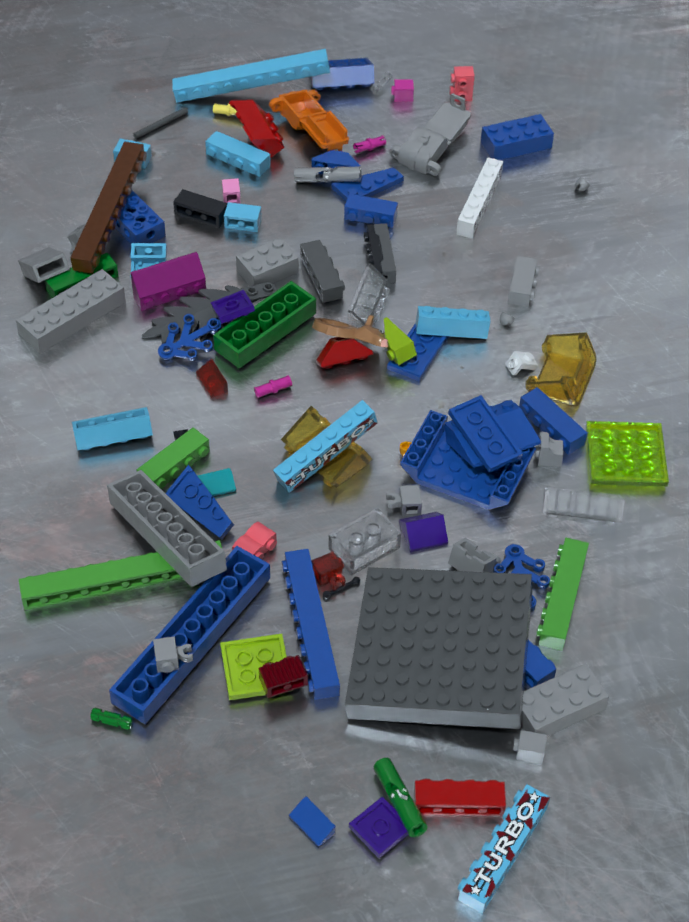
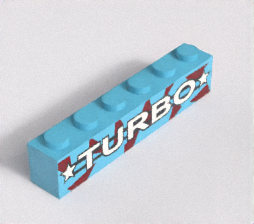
M363 400L273 469L277 481L288 493L293 491L378 424L375 412Z
M526 784L523 791L518 790L513 799V802H515L513 807L506 809L502 817L504 821L501 825L497 824L491 834L492 840L490 843L486 841L480 852L482 856L479 861L476 859L473 861L469 869L470 875L467 879L464 877L457 888L460 891L459 901L481 914L484 913L546 812L550 801L549 796Z

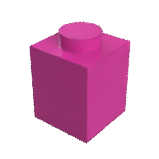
M413 79L394 80V86H391V95H394V102H413Z

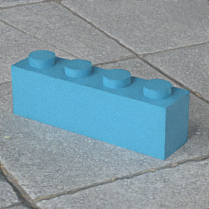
M215 131L205 141L207 155L258 177H261L271 167L270 153L221 132Z
M418 306L415 326L416 334L487 339L491 321L489 311Z
M147 407L72 422L77 450H89L92 447L109 446L117 442L125 443L132 439H145L153 435Z

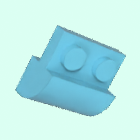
M131 243V272L167 261L166 243Z

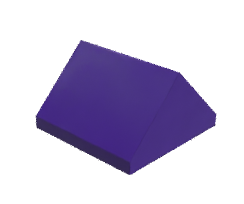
M432 512L399 519V524L410 553L448 544L443 514Z

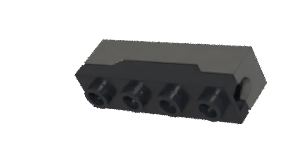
M387 223L367 225V232H364V242H367L366 253L370 254L368 255V265L372 266L370 267V276L374 278L375 285L396 283V266Z

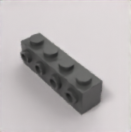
M320 240L300 244V257L322 302L325 303L343 298L345 285L343 280L339 278L337 268L335 269L333 266L332 258L328 257L326 246H323Z

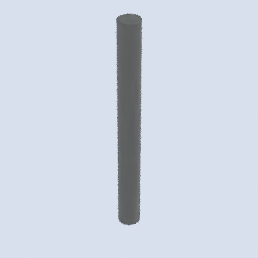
M184 107L133 133L135 139L188 113V109Z

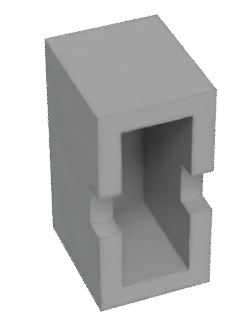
M464 538L453 544L448 564L457 571L493 572L497 558L485 550L481 552L477 549L478 545Z

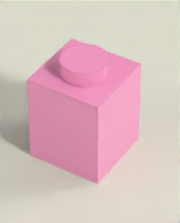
M238 178L222 179V193L225 203L241 204Z

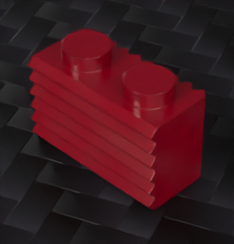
M299 655L295 657L287 656L279 662H268L259 667V680L267 698L308 685V675Z

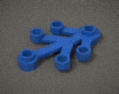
M186 314L183 317L184 327L179 341L174 343L175 335L179 333L178 324L173 322L168 325L169 334L166 343L162 344L158 349L159 356L167 361L172 360L174 356L194 361L198 357L195 349L211 352L213 350L212 341L204 340L199 342L194 340L207 333H217L222 329L221 322L216 318H211L206 326L190 334L195 320L192 314ZM182 347H189V348H191V349H188L187 351L178 350V349H180V348H182Z
M511 544L505 549V559L494 566V573H505L506 569L513 563L514 569L511 573L532 574V582L536 583L539 588L546 589L549 587L550 578L548 576H538L522 565L523 562L533 567L535 572L540 573L545 569L544 560H534L525 555V551L520 545ZM533 595L531 601V612L535 610L537 602L536 598Z

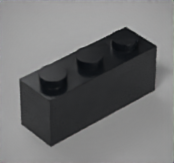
M184 189L181 190L173 201L174 214L217 228H220L224 222V214L228 203Z

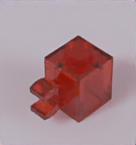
M333 551L311 560L315 578L320 586L330 583V587L334 591L336 590V582H340L343 587L346 586V579L342 575L344 564L341 558H337Z

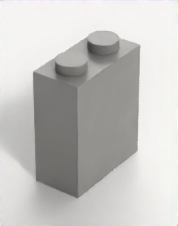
M50 247L18 260L23 275L38 283L70 269L64 253Z

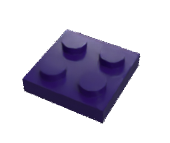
M244 290L210 302L221 324L231 322L240 316H247L255 311L254 305Z
M383 797L349 823V828L379 859L409 835L396 810Z

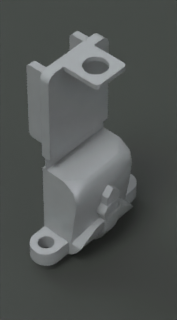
M452 93L450 95L451 103H443L425 127H417L406 143L402 144L401 147L393 145L389 150V154L397 159L398 163L408 167V169L418 171L424 175L429 173L437 176L441 171V167L436 161L444 153L448 145H452L471 118V113L465 110V99ZM454 99H458L462 105H458Z

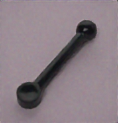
M356 576L352 581L330 592L324 591L323 598L328 600L331 598V595L353 584H359L360 578Z

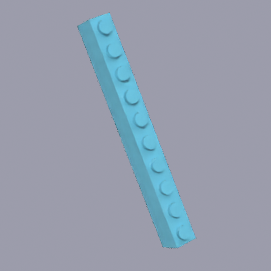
M326 49L173 78V93L176 103L327 74L330 73L327 51Z

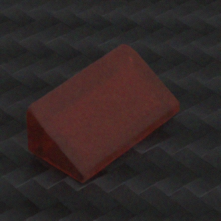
M212 359L196 371V375L211 398L228 392V383Z

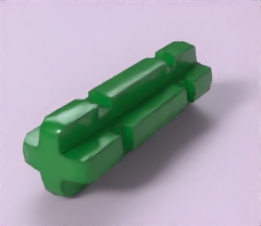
M93 708L90 714L93 721L99 722L101 720V723L116 727L120 725L121 728L127 730L131 728L133 722L129 716L124 715L121 717V714L106 710L102 712V709Z

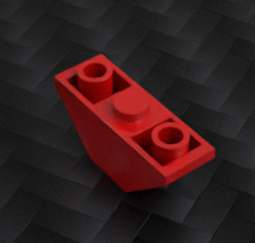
M334 337L329 339L316 362L321 368L328 369L332 368L334 364H348L353 359H366L369 355H373V351L356 339Z

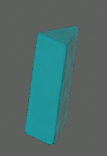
M230 468L197 475L212 496L236 491Z

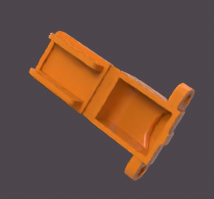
M316 90L291 91L281 94L269 102V107L273 112H280L281 116L285 117L295 130L305 129L320 148H328L327 152L334 149L342 151L343 145L348 144L347 129L331 111L326 112L318 103L321 96Z

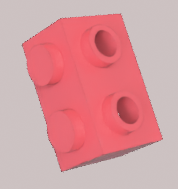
M473 66L454 67V72L451 73L452 86L449 89L450 95L453 93L463 97L465 102L472 101L474 87Z

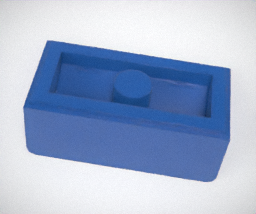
M307 796L289 814V817L318 847L335 834V825Z

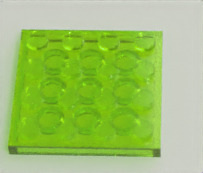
M586 421L591 484L668 487L669 478L661 423Z

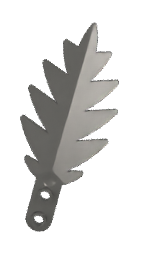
M262 283L240 289L230 285H226L225 290L200 289L199 293L205 298L180 297V301L188 307H164V311L172 317L152 319V323L155 326L142 334V338L161 336L162 344H164L169 334L168 325L170 323L178 324L181 337L184 327L183 317L186 314H192L195 320L190 334L195 331L198 324L200 329L206 326L211 318L218 319L210 302L244 290L253 303L259 299H266L276 292L277 288L272 283ZM228 322V323H222V324H221V327L224 328V327L227 326L230 322ZM209 333L200 337V341L203 342Z

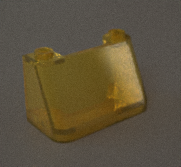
M585 332L547 335L544 343H542V352L545 354L546 360L538 378L536 376H529L528 380H526V389L530 392L538 387L553 401L569 406H578L581 403L596 365V354L588 334Z
M310 406L281 439L286 444L284 448L292 455L330 426L331 423L321 416L315 408ZM353 441L345 450L317 472L324 477L322 481L330 488L332 486L337 488L366 467L373 459L361 446Z

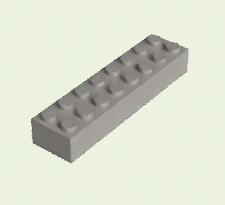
M142 470L107 485L110 504L191 587L227 570L225 551Z

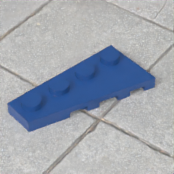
M393 167L362 175L361 181L334 182L331 184V188L344 201H347L349 194L372 197L403 182L404 176Z

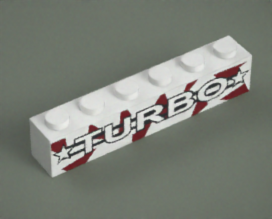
M487 158L458 218L456 235L473 239L502 177L503 161Z

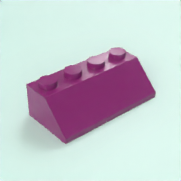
M197 252L131 272L133 298L141 311L180 299V297L199 293L200 289H206V278Z

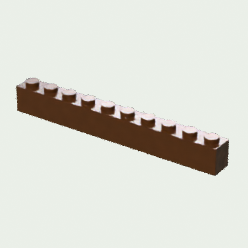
M124 141L70 257L74 271L93 273L95 268L99 266L101 254L103 255L105 252V245L110 241L111 232L115 230L116 221L120 218L121 210L126 205L127 196L131 194V187L136 183L137 174L141 172L142 163L146 160L147 154L144 151L143 144Z

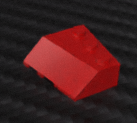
M231 100L229 102L230 106L237 111L235 114L244 125L242 127L250 141L258 149L270 153L271 158L285 148L282 143L283 138L277 132L279 129L273 122L274 118L269 112L266 113L254 100Z

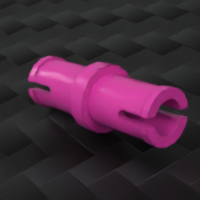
M383 135L373 139L367 138L365 141L354 143L353 149L355 153L366 150L372 151L374 148L385 146L386 139H384Z
M289 375L277 380L272 379L269 380V383L254 387V392L257 398L271 393L276 394L279 390L291 387L292 381Z

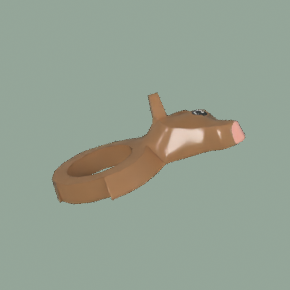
M372 315L368 317L365 325L359 328L326 318H315L312 326L315 330L326 335L358 339L376 346L388 347L385 332L373 327L374 316Z

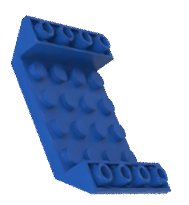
M430 410L400 462L402 468L417 484L487 510L508 505L536 451V447L523 450L522 458L490 473L484 465L473 468L446 442L444 423L447 422L448 416Z

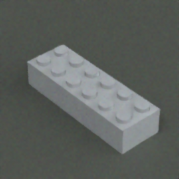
M101 269L16 319L18 334L41 354L126 303L124 287Z

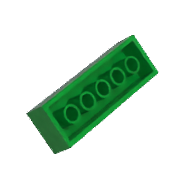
M290 281L254 306L255 311L247 316L238 317L213 335L214 350L236 367L241 368L316 314V298L293 281Z

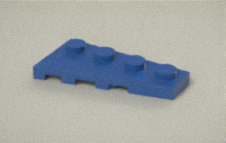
M189 465L165 493L182 510L221 540L234 526V523Z

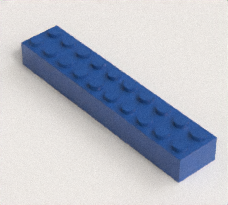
M236 546L226 557L227 570L207 579L155 637V639L175 636L176 647L191 644L192 651L185 654H192L193 661L187 663L178 659L179 670L157 673L154 642L152 641L109 689L111 704L146 724L269 581L270 564Z

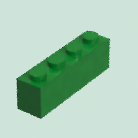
M108 253L101 255L99 266L95 268L93 273L74 271L71 267L67 271L46 279V290L53 298L101 269L116 279L119 277L117 264Z

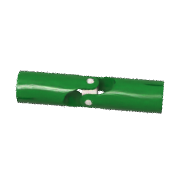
M379 759L374 764L373 769L393 803L410 837L421 836L427 830L425 820L411 798L391 759Z

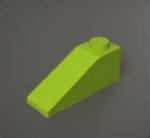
M384 318L385 338L388 340V351H386L388 358L400 365L417 356L414 342L390 319Z

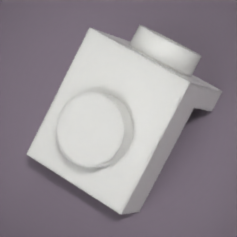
M514 351L505 363L514 376L521 369L535 371L538 367L534 356L529 352Z

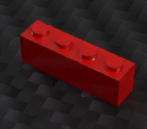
M430 779L415 780L414 802L421 815L503 817L506 808L505 782H498L497 780L475 781L472 779L465 781H454L452 779H444L442 781H432Z

